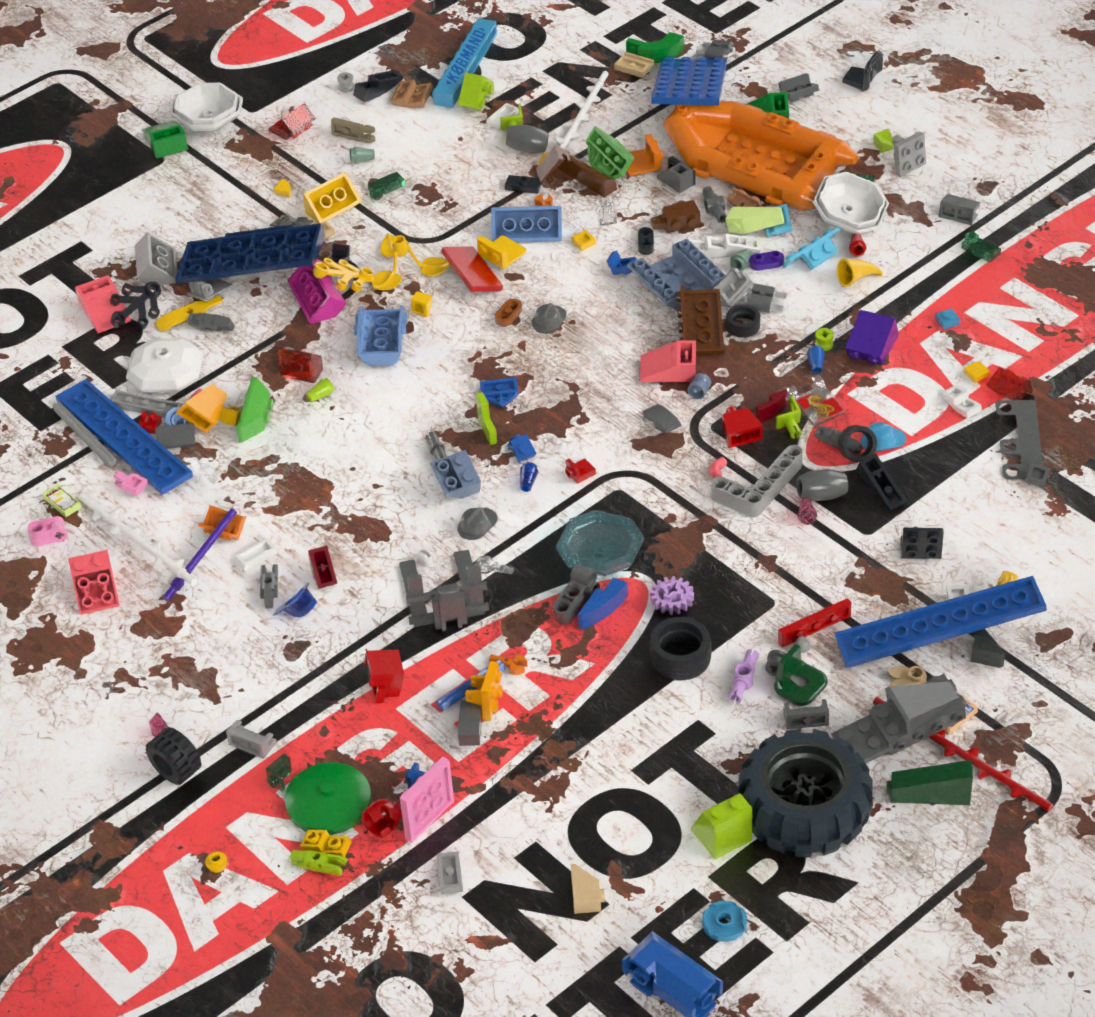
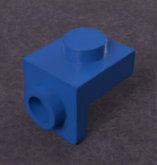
M613 251L606 261L613 275H627L632 272L627 267V264L637 259L636 257L621 259L618 251Z
M518 434L510 438L507 448L508 450L512 449L518 463L536 456L537 453L527 434L523 436Z

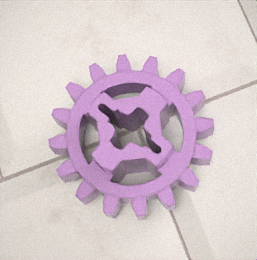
M672 576L671 580H668L667 577H664L663 582L657 580V585H652V590H650L651 604L655 605L656 610L661 608V613L669 611V614L672 615L673 611H676L677 614H680L681 609L687 611V606H692V601L694 600L693 586H689L688 581L683 583V578L675 580V576Z

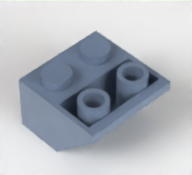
M466 450L430 462L431 468L446 497L462 499L480 492L481 480Z

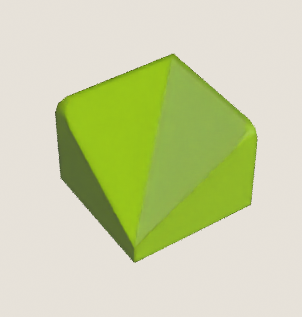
M888 129L874 133L873 144L881 153L894 149L892 144L893 137Z

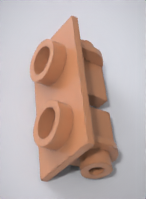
M732 187L734 193L727 198L729 204L735 207H762L759 198L747 195L742 189L738 190Z

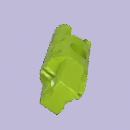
M293 850L290 855L292 865L299 866V868L338 876L343 872L339 865L345 866L347 863L346 857L310 850Z

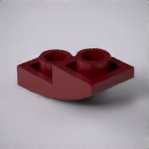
M787 390L769 395L768 402L756 406V418L760 423L772 419L787 406Z

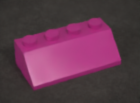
M316 259L312 266L298 267L287 280L310 324L336 317L346 305L331 275H326L323 278L314 276L313 268L315 264L323 262Z

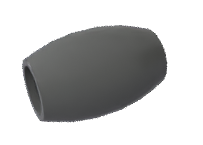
M509 126L506 135V145L514 150L525 153L546 152L549 133L534 126Z
M828 469L815 470L797 478V493L802 499L828 501L847 494L848 480L844 472Z

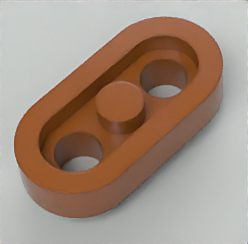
M518 299L507 300L495 313L496 324L502 327L511 325L522 312V302Z

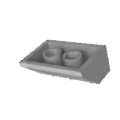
M147 232L135 245L137 279L142 283L155 281L159 285L176 283L175 278L178 270L175 247Z

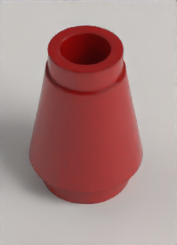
M853 234L851 236L849 252L854 256H862L867 249L866 244L860 234Z

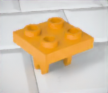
M490 661L486 675H471L470 677L472 681L471 686L481 690H466L465 693L467 702L482 705L483 720L491 721L493 713H497L498 698H502L503 686L500 685L502 671H499V663Z

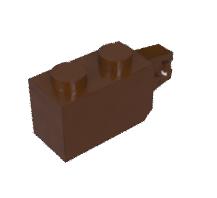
M694 200L664 206L662 214L650 218V223L653 230L665 229L667 233L700 226V210Z

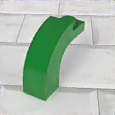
M669 32L662 40L657 42H643L632 38L626 40V52L652 59L654 64L661 63L662 58L665 59L668 56L675 58L684 50V36Z

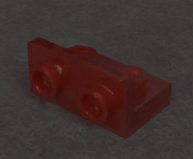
M998 367L986 384L989 389L1010 400H1022L1027 392L1032 393L1033 391L1031 382L1027 378L1016 376L1008 368Z

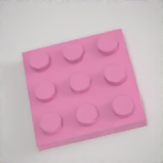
M445 757L433 763L430 769L423 776H420L400 797L405 839L411 843L454 803L450 761Z

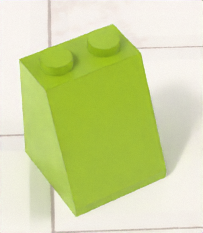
M739 793L703 811L692 825L691 831L715 860L752 841V807Z

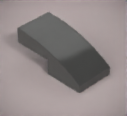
M656 404L643 411L644 418L654 422L656 429L661 432L668 433L682 426L681 422L660 404Z

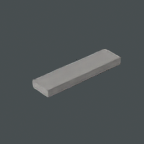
M118 390L114 392L110 399L120 409L138 413L145 411L146 414L150 415L153 412L156 416L163 418L166 417L170 409L183 405V403Z

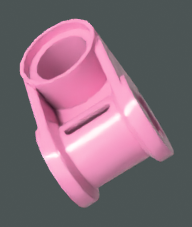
M55 516L29 523L28 532L31 544L43 546L64 541L68 534L66 529H64L65 522L63 518Z

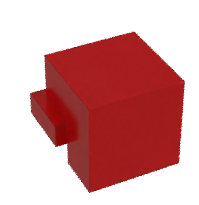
M399 650L366 651L364 665L369 666V686L372 688L375 703H383L385 697H399L404 678Z

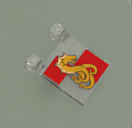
M819 374L812 377L814 383L811 386L813 389L799 395L794 385L787 388L789 392L787 399L790 400V396H794L801 412L814 427L846 413L843 406L825 386Z

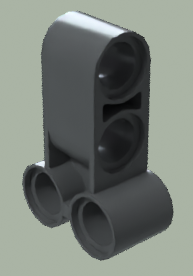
M581 564L574 566L570 582L553 604L558 623H570L596 588L600 589V584L596 582V571Z

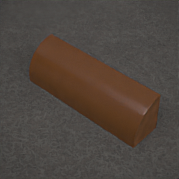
M569 154L570 161L567 163L564 160L557 168L604 198L617 190L614 180Z

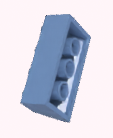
M561 206L491 208L492 242L500 236H506L514 242L562 241Z

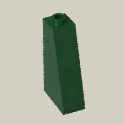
M972 760L891 772V781H887V794H891V803L970 805L973 782Z

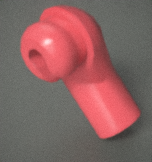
M720 457L709 465L708 474L713 479L722 476L719 470L727 465L724 457Z

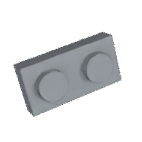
M459 851L437 854L441 894L463 892Z

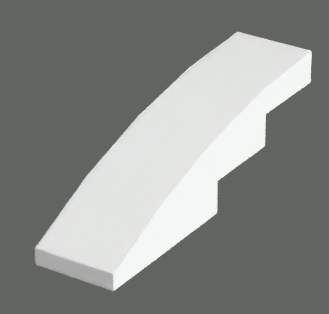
M725 233L724 239L706 236L705 241L688 239L706 257H732L744 249L750 250L752 254L761 252L759 239Z

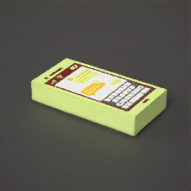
M58 484L42 494L43 499L65 517L81 508L80 502Z

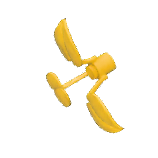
M387 233L382 241L380 251L385 257L394 256L393 271L378 272L374 276L372 287L377 290H390L400 284L402 277L396 274L397 256L403 257L407 254V251L417 265L421 267V273L425 276L440 275L450 264L446 259L438 257L426 258L422 264L412 252L404 236H392Z

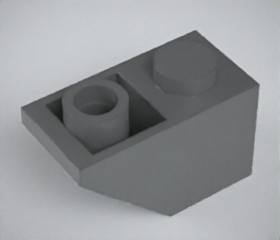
M680 162L657 175V179L677 192L682 193L693 186V170Z

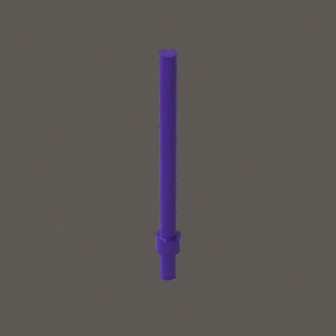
M231 508L187 564L185 569L189 574H191L237 514L235 509ZM175 577L170 583V588L163 595V599L169 602L173 595L184 586L185 580Z

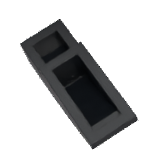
M393 70L368 75V81L355 83L353 96L363 102L373 100L394 88L403 80V76Z

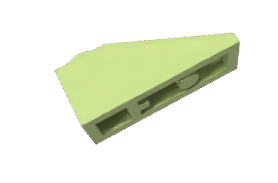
M732 207L725 219L729 233L746 234L784 224L785 222L781 207Z

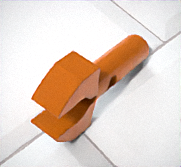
M542 193L535 197V205L552 206L553 199L548 194L547 199L543 201Z
M493 654L489 657V662L501 660L505 666L509 667L510 674L512 675L525 673L524 666L528 667L526 658L520 654H516L515 658L512 659Z

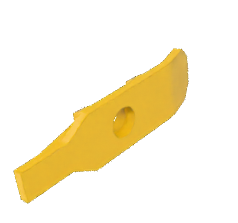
M218 295L210 301H195L163 315L157 320L156 326L161 332L167 331L176 324L185 323L190 313H205L213 306L223 302V299Z

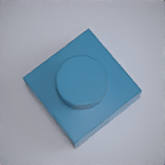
M952 308L935 314V320L943 330L960 325V318Z

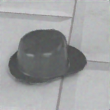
M552 303L540 306L536 310L532 322L533 328L541 334L555 332L566 318L567 313L565 309Z
M488 508L467 509L461 516L457 531L464 539L477 540L483 537L497 523L498 516L496 512Z

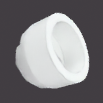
M422 549L417 554V562L420 566H429L433 563V555L428 549Z

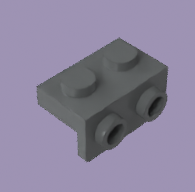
M808 73L779 82L780 92H787L790 102L798 101L799 97L812 96L814 92L819 91L818 84L810 82Z

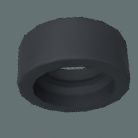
M734 306L726 313V328L730 334L736 337L753 336L760 330L761 315L753 306ZM740 318L752 320V322L746 324H739L734 321Z
M848 426L839 436V451L848 460L860 462L875 453L877 448L876 435L866 426ZM855 432L865 434L868 440L867 449L859 455L851 453L847 446L848 438Z

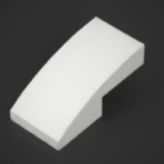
M957 385L941 392L946 402L967 419L982 411L981 404L970 399L968 391Z

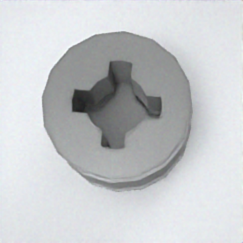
M344 72L337 76L339 91L351 92L354 89V83L352 82L354 78L351 73Z

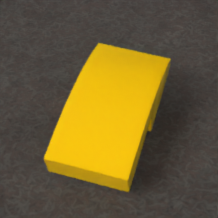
M307 830L300 847L305 851L310 850L345 857L352 841L349 836H330L327 830Z

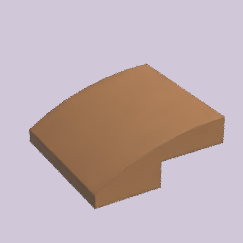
M415 80L400 81L390 102L402 107L422 108L425 106L433 86L431 83L416 85Z

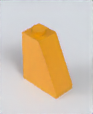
M211 384L184 403L176 413L207 433L217 424L227 393Z

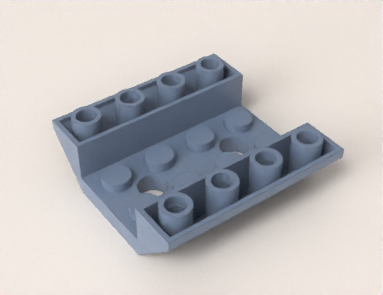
M687 238L673 244L672 256L649 265L641 258L627 264V267L667 306L676 310L677 307H680V303H677L676 292H680V286H684V290L713 289L726 275Z

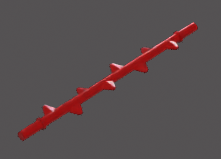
M879 697L873 700L874 705L885 703ZM945 730L928 737L945 748V757L957 755L965 761L972 760V765L978 768V779L981 780L991 776L1011 788L1010 796L1012 798L1024 796L1029 802H1034L1048 812L1053 808L1052 803L1037 795L1035 791H1031L1011 779L1012 771L1010 769L998 771L978 759L979 749L977 747L965 751L945 738Z

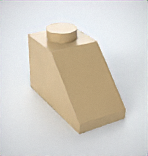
M571 864L574 914L601 912V902H605L604 889L599 887V880L576 864Z

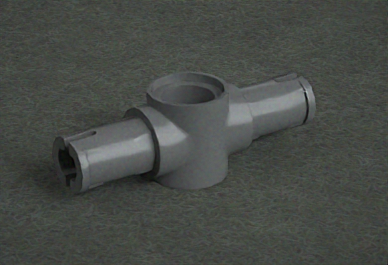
M710 186L704 187L703 195L705 197L704 206L706 213L714 215L718 223L726 222L727 215L724 212L725 202L723 196L715 194Z

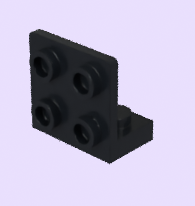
M904 527L900 541L901 558L942 559L944 529Z

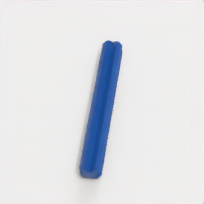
M497 660L496 662L499 663V671L503 672L505 670L504 663H502L501 660ZM488 667L476 675H486ZM468 679L436 701L437 707L444 711L464 698L466 690H476L477 688L472 687V681Z

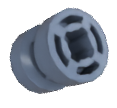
M696 374L688 387L689 395L695 399L704 398L711 385V379L706 374Z

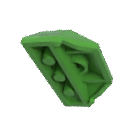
M594 126L586 139L590 165L612 180L622 177L635 158L617 139Z
M252 377L236 428L239 442H244L264 431L266 423L270 421V410H273L274 401L270 398L269 390L257 377Z

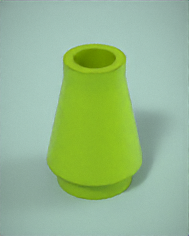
M325 378L324 380L321 379L307 392L306 396L312 403L331 395L335 389L330 380Z

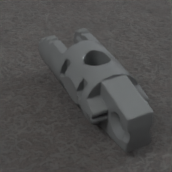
M190 313L187 322L189 326L206 330L231 331L235 328L234 323L229 317L217 314Z
M818 426L814 436L827 445L839 449L838 440L842 432L833 428ZM851 436L848 438L847 446L849 451L856 454L860 453L863 448L859 441L851 438Z
M273 564L272 573L267 572L265 565H261L260 599H264L265 609L273 608L274 598H278V564Z

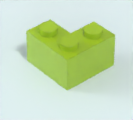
M465 72L458 105L463 108L481 111L485 105L484 97L490 98L494 92V82L484 76Z

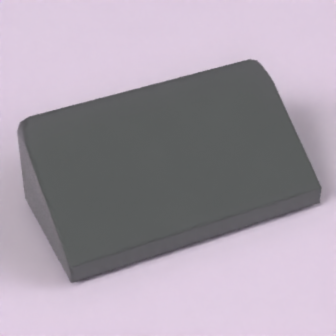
M193 423L156 428L157 441L166 449L196 446V433Z

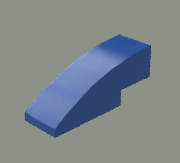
M613 577L605 590L596 588L578 614V629L588 628L613 613L628 597V582Z

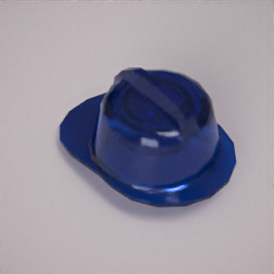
M309 583L305 584L295 596L281 605L272 615L275 616L282 611L294 617L307 615L317 604V600L307 589Z

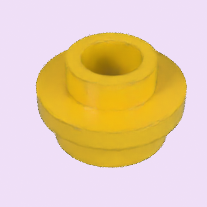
M213 852L205 860L206 867L214 873L222 872L228 862L226 855L222 852Z

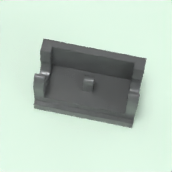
M946 194L940 202L938 217L972 225L978 216L976 211L980 207V202Z
M822 699L821 706L790 709L789 704L784 703L783 714L787 730L829 725V708L826 699Z

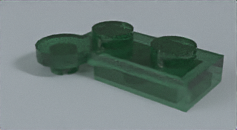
M398 172L375 180L368 184L370 198L379 200L383 197V194L405 186L406 181Z
M975 232L967 233L961 245L962 249L989 263L1001 254V248L979 238V235Z

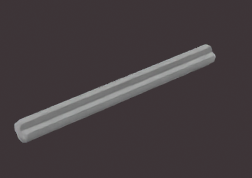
M61 402L53 405L54 411L108 467H113L117 464L116 458Z

